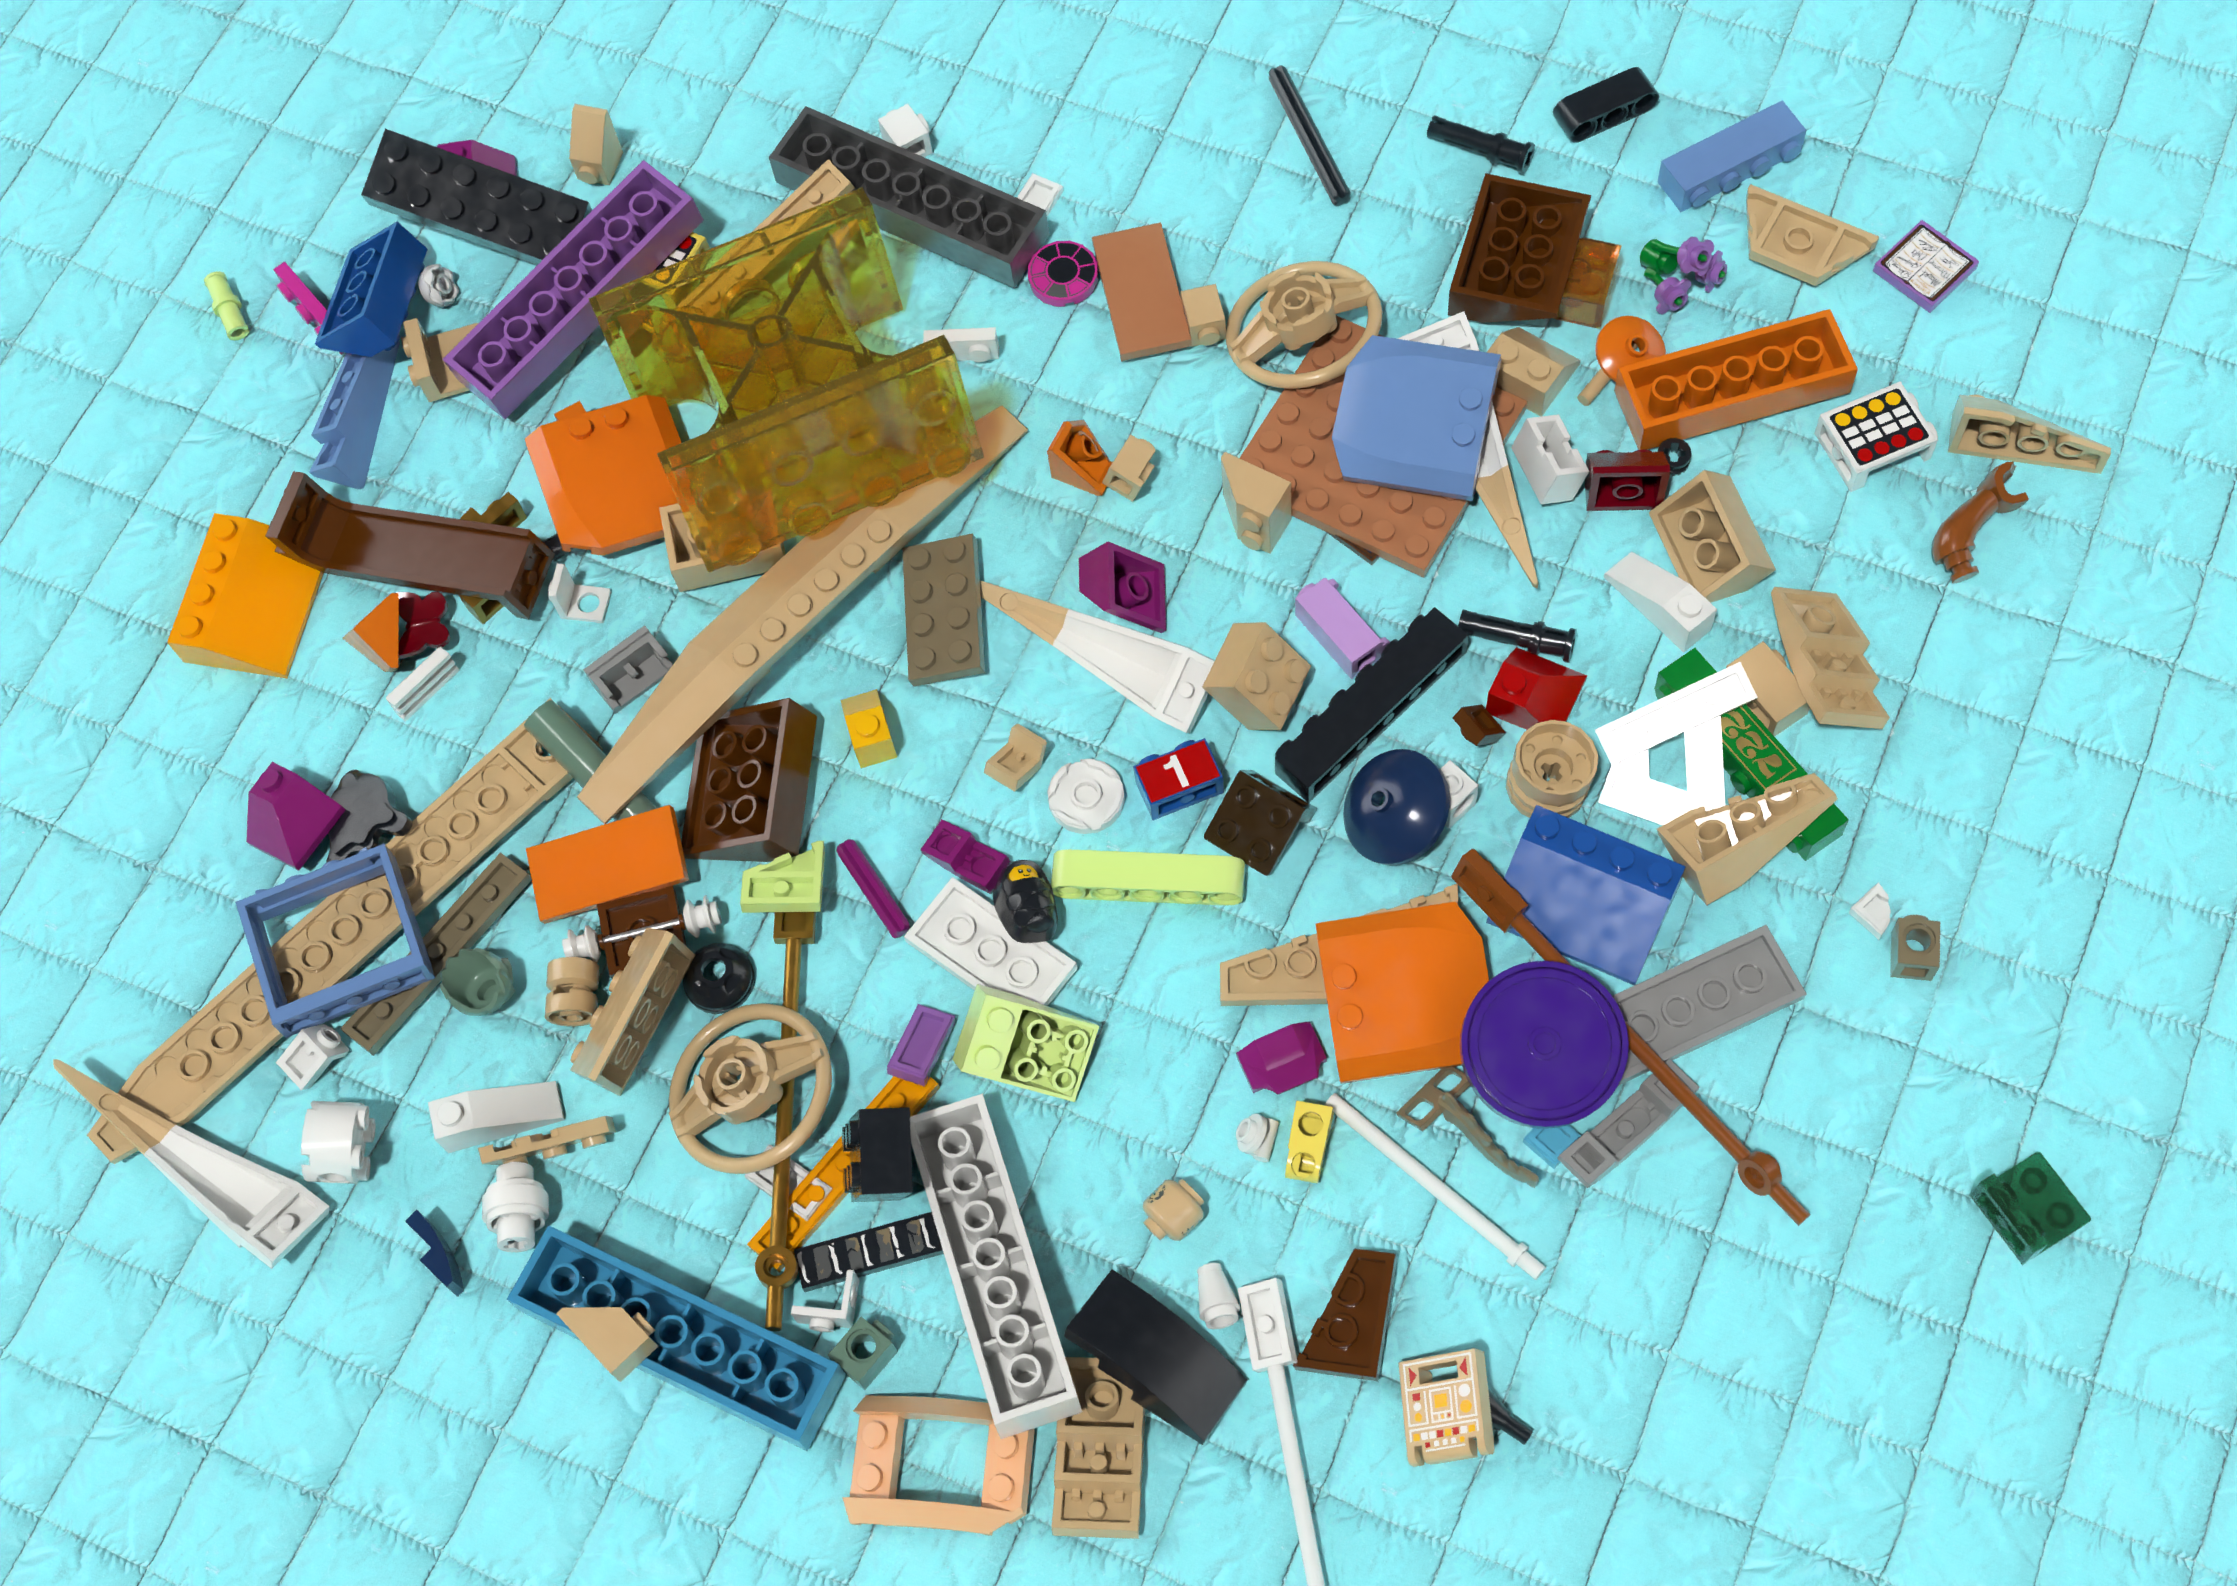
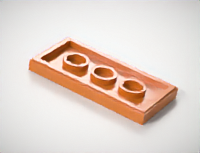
M670 805L526 848L539 920L544 924L596 909L597 904L689 881L675 810Z

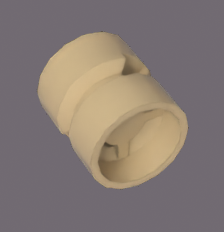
M562 957L548 963L546 986L552 991L546 995L545 1019L548 1022L571 1027L590 1024L591 1018L598 1008V997L592 993L598 989L599 965L596 962L580 957Z

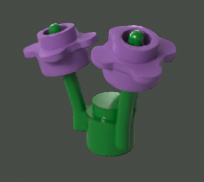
M1690 237L1680 247H1676L1653 239L1643 247L1640 254V263L1642 266L1647 267L1644 276L1653 280L1658 285L1654 297L1659 302L1656 307V311L1659 314H1665L1670 309L1672 311L1678 310L1688 300L1687 290L1691 286V281L1688 278L1679 281L1676 277H1669L1664 280L1660 276L1661 274L1672 273L1678 264L1683 273L1695 272L1696 281L1706 285V292H1711L1715 284H1721L1727 272V264L1722 260V251L1717 250L1714 255L1711 254L1714 250V244L1711 240L1706 239L1701 242L1697 237Z

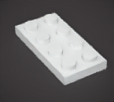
M954 877L949 880L904 935L906 943L973 990H975L977 984L1021 996L1045 1006L1052 1002L1078 969L1075 961L1046 941L1020 943L1012 939L1001 923L994 905Z

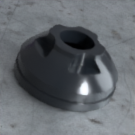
M714 943L704 946L694 953L695 957L683 978V987L685 994L695 1007L706 1013L723 1014L738 1008L748 999L754 987L755 972L752 963L740 949L730 944ZM714 961L723 963L725 965V973L720 979L710 981L704 978L703 971L709 963Z

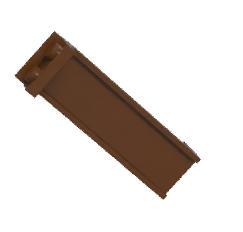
M293 471L284 490V494L265 536L277 546L274 552L326 574L496 600L517 618L523 619L530 618L555 555L530 529L353 504L330 495L306 473Z

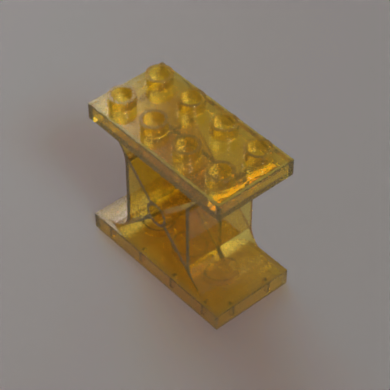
M862 187L588 298L631 399L644 395L664 397L668 407L686 399L698 400L711 406L718 414L714 424L707 433L657 453L708 573L727 565L745 564L755 558L760 551L796 536L816 534L823 530L829 522L868 506L878 507L885 505L903 491L937 477L946 478L954 476L963 471L968 464L984 458L956 356L945 335L895 355H884L866 348L855 334L860 327L904 310L873 206Z

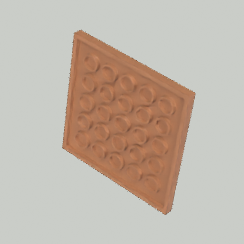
M1336 315V329L1326 333L1314 342L1294 374L1315 371L1338 361L1358 343L1365 328ZM1345 373L1320 385L1299 389H1284L1240 456V459L1291 482V512L1293 517L1334 536L1336 534L1377 554L1378 557L1424 578L1470 501L1344 481L1332 441V434ZM1496 387L1495 393L1492 396V402L1504 446L1526 411L1528 401Z

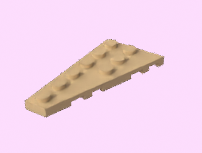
M1454 884L1445 887L1442 892L1427 897L1421 895L1409 899V903L1388 910L1382 908L1365 915L1454 901L1458 904V886ZM1317 933L1307 937L1302 935L1291 939L1290 943L1269 950L1263 948L1221 962V1006L1328 1004Z

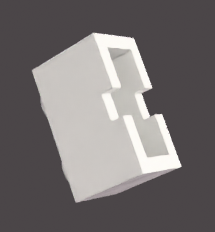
M1559 414L1527 418L1511 447L1540 504L1573 500L1589 473L1578 449H1572L1568 443L1571 436Z

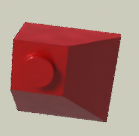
M1516 647L1503 661L1488 692L1486 710L1492 716L1526 730L1536 723L1549 720L1567 722L1587 680V675Z

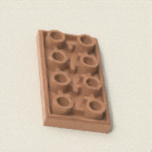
M1161 222L1092 237V244L1121 361L1191 347V337Z

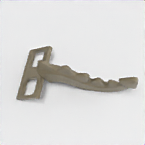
M1454 1067L1441 1069L1396 1112L1398 1117L1422 1132L1442 1113L1445 1120L1457 1126L1471 1143L1496 1167L1510 1177L1527 1183L1533 1188L1537 1186L1539 1182L1538 1175L1524 1166L1519 1167L1513 1160H1509L1504 1152L1496 1147L1491 1136L1482 1129L1475 1117L1457 1100L1470 1086L1465 1073ZM1450 1074H1454L1462 1079L1450 1092L1445 1093L1436 1088ZM1421 1102H1427L1433 1106V1109L1419 1121L1408 1116Z

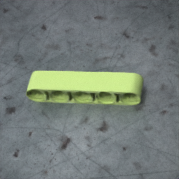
M1059 850L1053 856L1051 887L1055 896L1066 899L1236 905L1243 901L1245 862L1237 857L1220 855Z

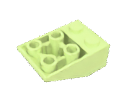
M977 984L952 1060L961 1072L1075 1102L1099 1025L1021 996Z

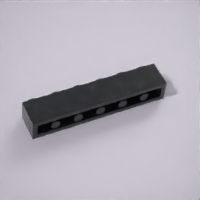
M1435 607L1427 615L1421 614L1417 616L1408 627V633L1399 641L1397 639L1392 640L1383 650L1381 658L1373 666L1367 664L1360 670L1353 685L1346 691L1344 689L1339 690L1330 700L1329 707L1320 716L1315 714L1307 720L1302 728V733L1293 741H1285L1275 753V774L1307 803H1310L1467 653L1469 635Z

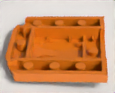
M644 395L541 425L525 438L528 453L563 551L571 552L570 548L591 550V554L607 555L663 538L664 532L659 508L702 498L664 397Z
M1455 901L1316 923L1318 946L1341 1084L1462 1066L1460 1057L1462 1023L1473 999L1484 985L1489 982L1482 937Z

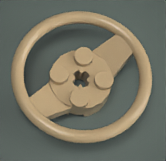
M1307 261L1287 265L1261 277L1240 296L1227 321V349L1236 366L1245 375L1261 384L1285 389H1299L1320 385L1343 375L1346 372V367L1372 335H1379L1382 324L1381 301L1369 280L1364 275L1347 266L1326 261ZM1323 276L1334 277L1337 279H1325ZM1267 292L1263 302L1260 301L1261 311L1256 314L1240 334L1241 324L1248 309L1262 294ZM1367 306L1368 319L1362 337L1352 350L1331 365L1307 373L1282 374L1266 370L1255 364L1280 343H1283L1288 350H1297L1304 344L1318 340L1326 333L1336 329V314Z
M764 1003L745 1005L732 1009L712 1020L687 1045L676 1065L670 1085L669 1115L674 1132L683 1148L690 1156L704 1166L731 1174L758 1172L770 1168L791 1156L814 1132L821 1121L829 1101L832 1084V1066L827 1046L821 1034L808 1019L798 1012L780 1005ZM765 1019L784 1023L801 1035L768 1041L762 1044L735 1035L717 1040L703 1053L702 1056L705 1057V1060L700 1066L699 1075L694 1074V1085L685 1095L691 1070L698 1057L718 1035L727 1029L743 1022ZM815 1069V1089L805 1116L796 1129L772 1149L749 1157H727L711 1151L696 1138V1135L721 1117L734 1125L758 1118L771 1105L776 1104L782 1098L783 1088L780 1084Z

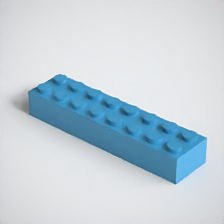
M549 1225L507 1298L519 1311L578 1340L580 1339L556 1314L561 1308L622 1307L631 1317L639 1312L655 1329L649 1337L658 1347L636 1367L637 1369L808 1451L846 1377V1373L838 1363Z

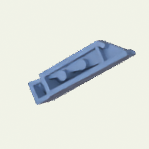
M400 341L391 350H383L372 357L346 353L311 434L320 444H324L309 471L314 477L355 489H363L365 487Z

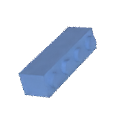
M1782 100L1662 160L1658 184L1680 212L1691 207H1699L1706 203L1709 198L1722 191L1729 192L1736 188L1740 182L1752 176H1761L1770 167L1782 161L1787 162L1794 159L1802 150L1807 130Z

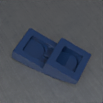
M415 1210L405 1222L431 1247L420 1261L458 1297L464 1291L455 1257L435 1226L423 1214Z

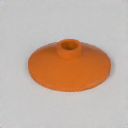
M1620 316L1609 321L1599 332L1595 346L1596 357L1601 369L1615 382L1618 367L1666 354L1663 339L1655 327L1635 316ZM1632 342L1639 347L1640 352L1632 348Z

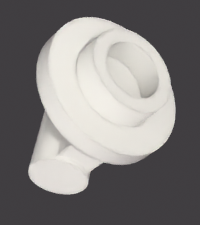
M1257 1113L1243 1119L1236 1131L1239 1150L1253 1156L1255 1160L1269 1162L1279 1122L1274 1119L1265 1118Z

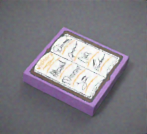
M1921 220L1875 263L1873 272L1931 313L1977 269L1979 260Z

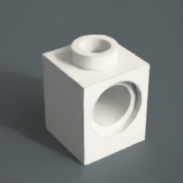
M1451 760L1440 768L1446 778L1450 793V808L1445 824L1448 829L1476 805L1479 786Z

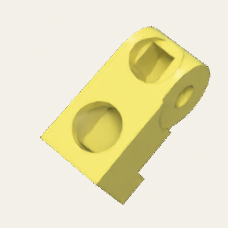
M1296 1101L1288 1144L1289 1153L1285 1178L1318 1184L1334 1115L1333 1107Z

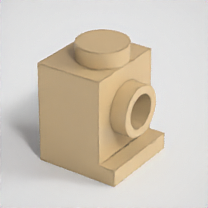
M1130 434L1111 464L1102 483L1134 502L1141 487L1155 467V465L1149 462L1155 453V447L1147 440L1138 439Z

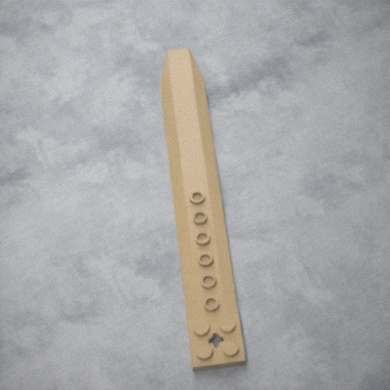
M566 713V715L600 748V750L603 751L600 744ZM526 720L412 821V827L406 835L395 836L386 844L396 857L415 917L544 800L548 801L573 778L552 756H542L544 753L541 749L542 745L524 727ZM386 874L329 895L271 947L288 1003L345 981L403 928ZM254 963L141 1062L119 1090L118 1094L180 1127L189 1122L281 1039L283 1035L272 1025ZM103 1115L100 1116L87 1134L90 1140L113 1164L139 1151Z

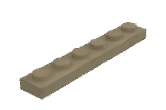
M500 852L423 937L435 978L359 1008L341 1027V1030L374 1056L442 980L440 971L445 968L447 958L450 956L458 957L460 949H470L532 880L530 875Z

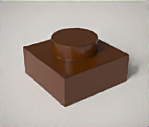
M1482 704L1461 707L1453 716L1454 721L1461 728V734L1466 740L1475 744V746L1497 743L1506 733Z

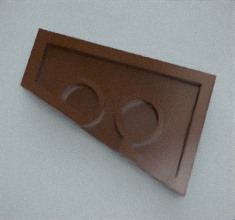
M1353 1249L1331 1292L1332 1296L1320 1319L1317 1318L1311 1330L1312 1335L1303 1352L1299 1353L1297 1357L1298 1363L1293 1365L1295 1370L1379 1381L1397 1265L1396 1254Z

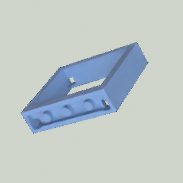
M385 844L369 850L365 847L358 854L343 860L329 861L321 869L305 875L291 876L280 885L270 889L256 890L255 895L236 902L272 1025L285 1038L299 1033L302 1029L317 1026L435 978L396 857ZM386 874L411 955L288 1003L263 921Z

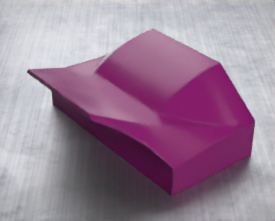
M1310 1022L1288 1025L1252 1041L1236 1053L1237 1060L1253 1093L1267 1089L1276 1094H1281L1318 1078L1320 1064L1327 1062V1057Z

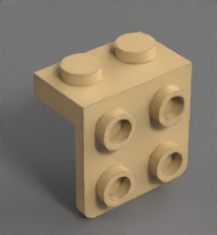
M417 318L404 321L406 336L401 337V342L407 358H412L413 365L408 366V371L414 387L420 386L429 402L470 391L456 379L442 359L478 323L427 337Z

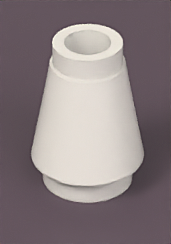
M1208 1263L1199 1267L1197 1274L1200 1319L1205 1321L1206 1327L1209 1329H1222L1235 1324L1239 1319L1240 1305L1222 1271L1221 1264Z

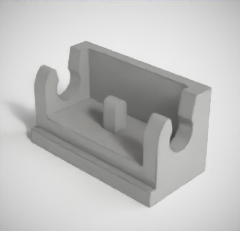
M644 625L583 670L591 685L616 714L659 683L673 663L667 657L668 654Z

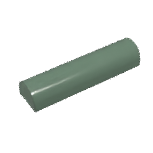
M549 700L539 706L524 724L525 729L582 788H584L606 757L600 748L553 700ZM640 792L612 819L614 821L657 809V807Z

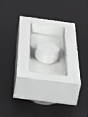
M996 327L924 330L923 343L928 362L947 364L952 361L972 360L975 362H985L991 359H999Z

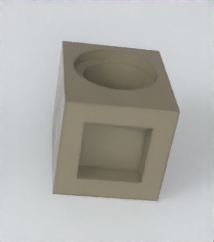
M1908 915L1904 918H1898L1891 932L1890 977L1932 981L1940 967V921H1930L1922 915ZM1906 941H1918L1923 946L1924 951L1911 949Z

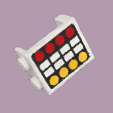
M1901 381L1820 414L1814 433L1850 492L1865 486L1870 471L1915 452L1919 453L1924 462L1931 459L1938 441L1935 427L1931 422H1926L1919 411L1915 396L1906 391Z

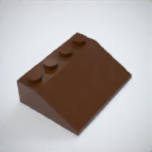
M1485 173L1449 290L1448 315L1453 316L1464 311L1468 320L1482 323L1557 318L1591 195Z
M785 698L729 710L697 739L681 839L685 859L771 862L775 858L787 853L791 857L799 855L817 716L792 699Z

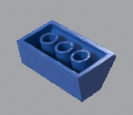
M398 221L349 250L315 341V345L320 349L372 357L383 350H391L399 342V332L402 323L408 316L409 312L407 309L411 298L416 293L415 285L418 276L424 269L423 262L428 249Z

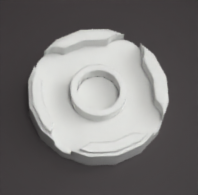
M1090 758L1080 759L1081 762L1073 764L1070 762L1062 766L1051 779L1047 790L1049 809L1056 822L1068 831L1079 834L1098 833L1110 827L1121 815L1125 803L1123 784L1116 770L1105 762Z

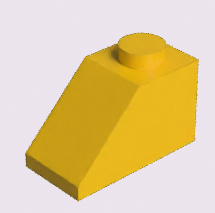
M877 689L842 699L841 704L845 721L860 767L864 768L897 758Z

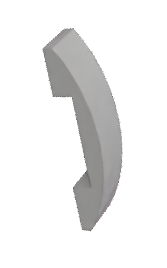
M1668 1060L1665 1062L1694 1093L1698 1091L1700 1087L1673 1061ZM1652 1074L1642 1082L1640 1088L1592 1131H1586L1563 1151L1557 1159L1586 1188H1589L1635 1152L1683 1105Z

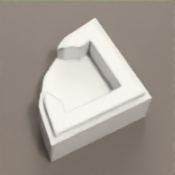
M1879 882L1854 904L1849 911V914L1878 940L1890 923L1891 912L1888 894Z

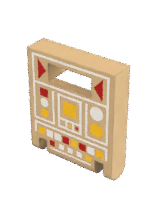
M1473 1348L1398 1362L1407 1458L1411 1466H1423L1425 1462L1434 1465L1477 1458V1448L1481 1455L1494 1453L1484 1351ZM1457 1365L1458 1378L1433 1382L1432 1374L1428 1371Z

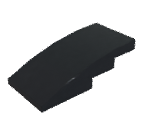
M1113 1269L1110 1270L1065 1330V1338L1100 1359L1098 1369L1133 1390L1131 1400L1201 1445L1205 1443L1247 1382V1379L1214 1346L1184 1320Z

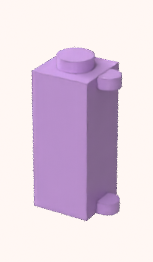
M1323 578L1318 583H1310L1300 590L1295 598V616L1345 673L1353 679L1367 664L1373 665L1381 658L1383 650L1390 641L1386 637L1380 639L1336 590L1339 584L1334 579L1327 580Z

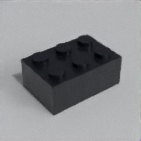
M910 1107L859 1109L850 1118L849 1123L842 1127L843 1152H850V1165L843 1169L844 1193H851V1202L902 1200L913 1193Z

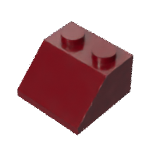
M1641 449L1634 452L1614 453L1610 450H1601L1596 453H1587L1586 466L1589 473L1585 478L1586 511L1653 510L1664 501L1670 475V465L1664 452H1652Z

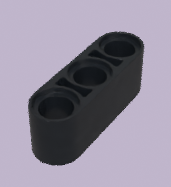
M1633 67L1563 98L1554 107L1553 116L1570 141L1577 143L1648 112L1656 105L1660 97L1640 67Z

